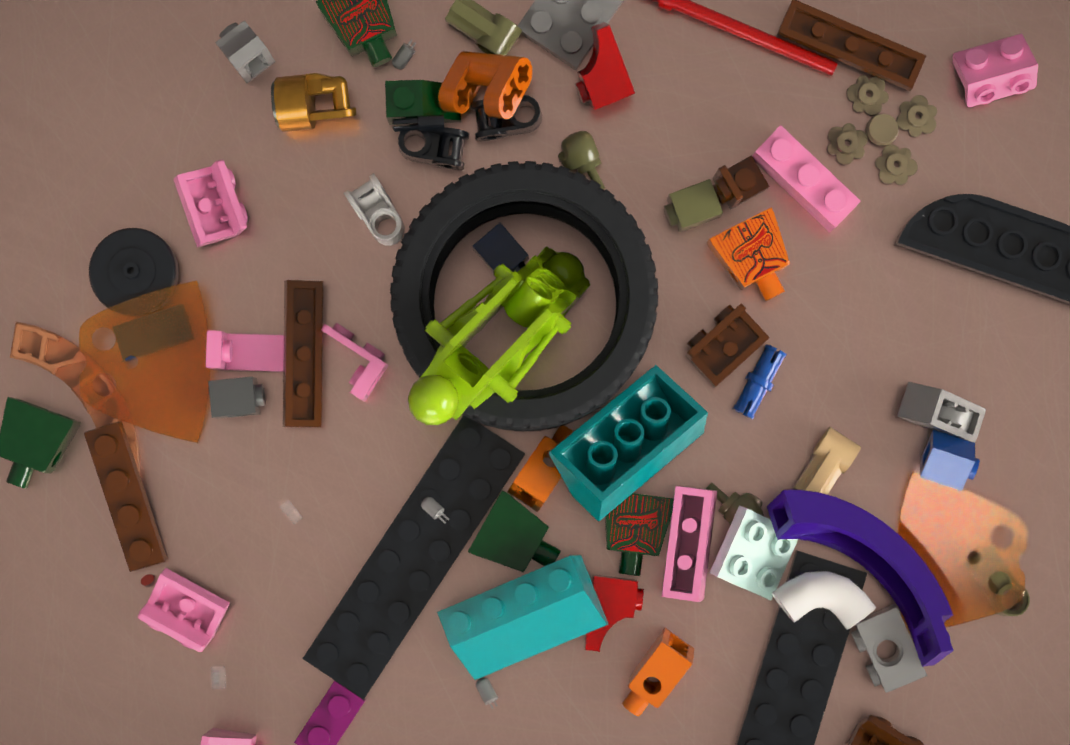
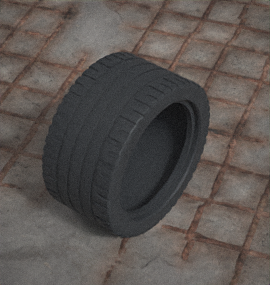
M513 161L508 162V165L498 163L491 165V168L488 169L483 167L475 170L474 174H466L458 178L457 182H451L444 187L442 193L434 195L430 199L431 202L428 205L425 204L419 211L420 215L411 222L409 231L405 233L401 241L402 247L398 249L395 257L396 263L392 270L393 283L390 286L391 311L393 312L394 328L406 359L420 378L431 364L440 346L434 338L425 332L427 329L425 327L431 320H435L434 299L440 271L451 251L468 233L488 221L508 215L536 214L551 217L570 225L588 238L602 255L609 268L616 296V314L610 338L596 359L574 377L543 389L517 390L518 396L513 402L509 403L495 392L477 408L474 409L469 405L462 415L490 427L523 432L557 428L587 416L612 398L630 378L642 360L654 331L657 317L656 308L658 306V279L655 278L656 267L651 256L652 252L649 244H646L644 241L646 238L644 233L637 226V221L632 214L629 215L626 212L627 208L621 201H617L607 189L604 191L600 188L601 185L593 179L590 181L586 179L585 175L577 171L576 173L570 172V169L560 166L558 168L554 167L553 164L545 162L541 165L536 164V161H525V163Z

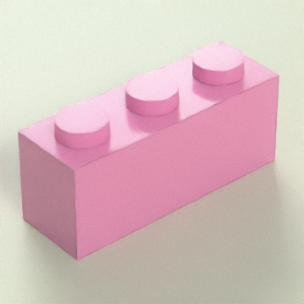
M781 125L752 156L755 162L829 233L861 202Z
M686 486L675 487L662 597L694 602L704 600L717 490Z

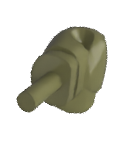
M578 131L567 136L562 141V151L558 154L561 164L570 170L576 169L581 174L587 172L591 180L593 179L601 185L600 188L605 189L595 169L602 162L592 135L587 131Z
M710 483L706 488L717 490V499L723 504L718 511L724 515L723 517L730 525L739 505L764 516L761 509L763 502L751 493H745L740 496L737 492H734L728 497L713 483Z

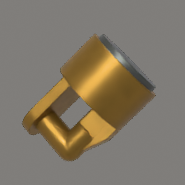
M320 73L276 77L275 81L272 82V110L276 126L282 132L314 129L316 120L357 115L356 107H350L347 81L342 76L332 77ZM332 93L334 109L316 111L314 95Z

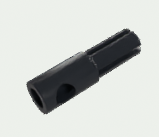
M443 115L393 119L392 124L418 123V125L393 126L394 132L444 130Z

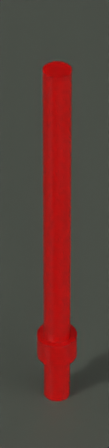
M653 0L659 3L657 7L669 12L674 9L830 76L833 75L838 63L693 1Z

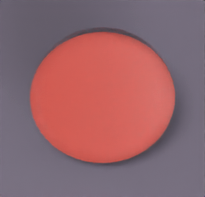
M151 574L145 575L141 579V584L144 587H151L155 582V578Z

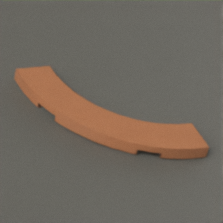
M16 322L10 358L37 365L65 382L82 402L96 428L122 421L140 473L139 445L131 413L123 395L103 367L87 352L62 336L34 325Z

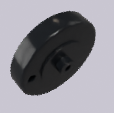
M125 228L105 237L95 248L89 263V281L96 297L107 308L126 316H143L157 311L169 301L178 283V262L172 248L158 235L141 228Z

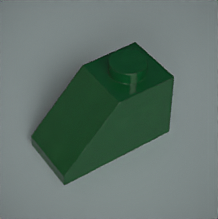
M428 80L385 81L386 118L389 125H397L392 124L393 119L443 115L444 123L461 122V114L444 112L441 109L438 100L441 82Z

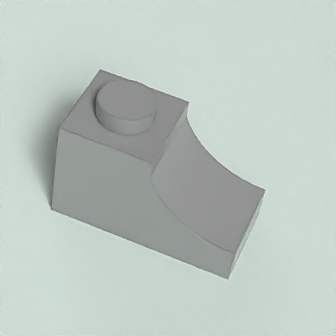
M245 20L239 25L235 22L227 26L219 35L221 39L215 42L246 83L275 63L267 47Z
M908 382L898 417L919 426L976 443L986 409L943 389Z

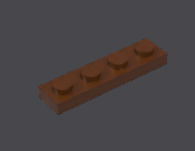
M797 0L791 1L777 33L779 36L908 91L913 89L926 58V55Z
M284 281L283 427H321L323 281Z
M122 421L86 431L84 436L129 571L132 572L165 562L167 556Z

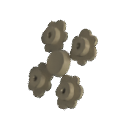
M865 75L859 76L856 84L851 85L847 89V98L854 102L853 109L855 112L861 113L865 111L866 114L873 117L867 123L866 133L862 130H856L855 126L851 123L845 124L843 128H831L828 132V139L831 143L827 146V152L830 155H836V160L839 164L848 165L854 158L860 159L864 156L865 151L863 147L867 144L869 138L876 145L886 146L882 151V156L878 157L875 161L876 167L880 169L879 179L881 182L891 184L895 181L898 185H904L908 180V176H912L917 172L918 165L911 158L910 149H899L891 143L897 138L899 128L901 130H908L912 137H918L921 133H932L936 128V120L933 117L937 114V108L933 105H928L926 97L917 95L910 102L904 101L901 103L899 108L901 114L896 120L888 114H879L882 110V104H885L889 99L888 93L884 91L885 81L875 76L870 79ZM866 92H870L872 96L868 97ZM916 113L920 115V119L915 117ZM845 140L850 142V146L845 145ZM894 162H898L899 167H895Z

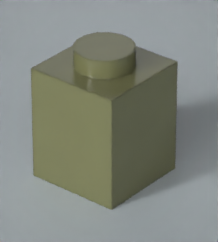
M711 179L669 194L667 198L669 204L664 206L670 225L674 226L677 224L679 232L720 218L723 214Z

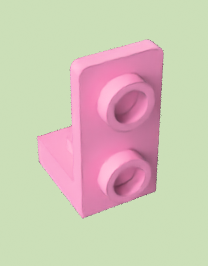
M338 323L333 328L324 324L321 329L324 333L369 361L366 368L360 365L349 381L354 386L350 393L365 402L389 366L382 361L385 354L369 343H366L364 348L351 341L355 334Z
M207 330L206 368L211 370L283 372V335L229 334L223 331Z

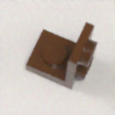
M752 155L728 169L726 165L718 168L713 177L715 183L713 187L720 204L727 203L730 210L770 187Z

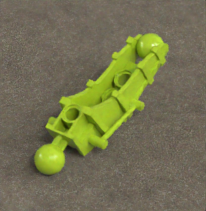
M546 246L538 256H533L518 272H512L504 264H499L493 271V276L496 277L494 281L473 298L467 300L442 322L439 323L435 319L428 323L425 327L427 328L425 332L434 338L440 346L431 364L413 384L408 395L409 410L416 420L425 425L446 423L452 417L457 420L469 405L475 409L495 392L507 403L515 400L518 396V391L515 389L536 362L538 356L557 331L560 334H566L571 328L570 325L572 323L564 316L591 285L584 275L583 264L577 256L568 252H556ZM487 296L484 303L482 302L481 304L476 306L477 303H479L483 298ZM504 307L505 312L514 322L528 329L489 369L468 351L465 346Z

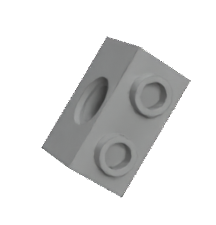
M895 604L869 614L856 624L857 630L851 632L859 652L861 653L866 650L872 664L867 665L866 668L875 687L881 684L887 693L927 676L898 607ZM884 640H891L896 643V653L889 659H883L877 655V647Z

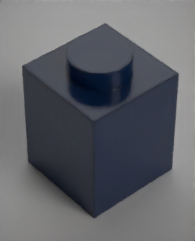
M501 222L472 246L473 250L492 272L499 264H504L512 272H518L526 265L525 262L529 260L528 253Z

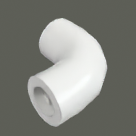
M830 571L805 572L785 582L772 592L774 599L794 623L815 608H825L833 612L848 630L876 609V606L866 593L849 578Z

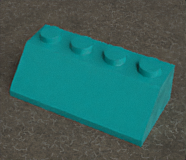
M655 365L549 452V456L573 498L599 522L704 433L708 412Z
M570 555L437 612L450 647L474 680L609 625L581 555Z

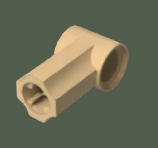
M829 427L812 452L813 458L793 488L828 495L840 474H844L851 466L861 446L832 427Z

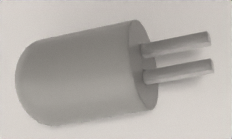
M426 497L422 501V509L434 520L439 518L445 524L446 522L440 517L441 515L449 520L443 514L445 509L432 497Z

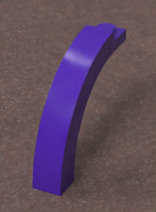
M783 490L766 506L777 540H807L831 547L858 562L883 585L899 607L906 621L922 667L933 666L954 651L950 635L944 625V622L953 616V612L943 590L916 551L887 524L852 503L819 492Z

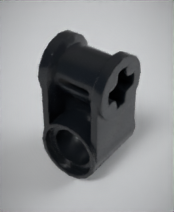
M528 95L523 96L511 118L490 117L491 126L488 124L483 100L471 103V110L475 111L478 132L475 133V140L477 141L496 140L506 136L530 133L535 131L542 121V113L538 102ZM523 106H529L535 111L533 119L526 123L519 122L515 118L517 110Z
M444 127V130L401 131L398 137L399 151L406 160L412 162L432 164L446 169L463 170L465 163L462 162L464 142L469 139V132ZM411 135L421 136L425 141L424 147L417 152L408 150L404 145L407 137ZM450 142H453L452 154L449 156Z

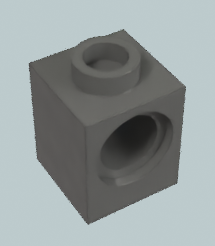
M255 377L208 381L212 418L259 415L260 406H265L263 384H258Z

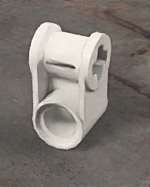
M375 174L369 176L370 180L352 192L347 190L344 192V195L360 220L363 219L374 238L380 244L392 246L403 238L405 226L390 202L391 199ZM393 219L396 221V228L392 234L382 235L378 233V225L382 220Z

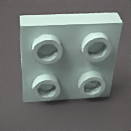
M739 505L710 570V574L771 601L773 598L772 592L778 587L798 539L777 540L771 519Z

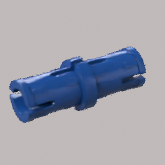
M768 344L765 345V349L753 372H748L745 378L748 382L732 408L750 419H754V415L766 392H771L774 386L771 382L782 361L787 356L783 351H776L777 348Z

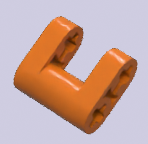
M463 51L456 57L440 87L438 95L439 105L444 112L463 114L471 106L480 87L488 86L483 100L485 113L489 117L509 119L515 113L531 82V62L525 57Z

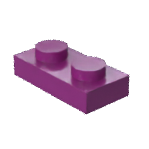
M334 680L294 743L297 745H337L366 699L364 698L363 700Z

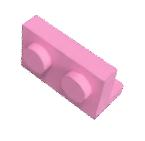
M1022 33L953 53V65L965 88L967 107L988 104L1000 98L1022 94L1034 89L1037 85L1038 63Z
M224 160L215 161L210 167L179 174L173 179L197 247L236 237L247 228L248 217L246 209L241 202H238L234 190L236 186L235 178L232 171L226 168Z
M165 568L160 574L148 602L140 610L137 617L147 623L150 628L161 631L178 640L183 646L202 652L215 636L230 602Z

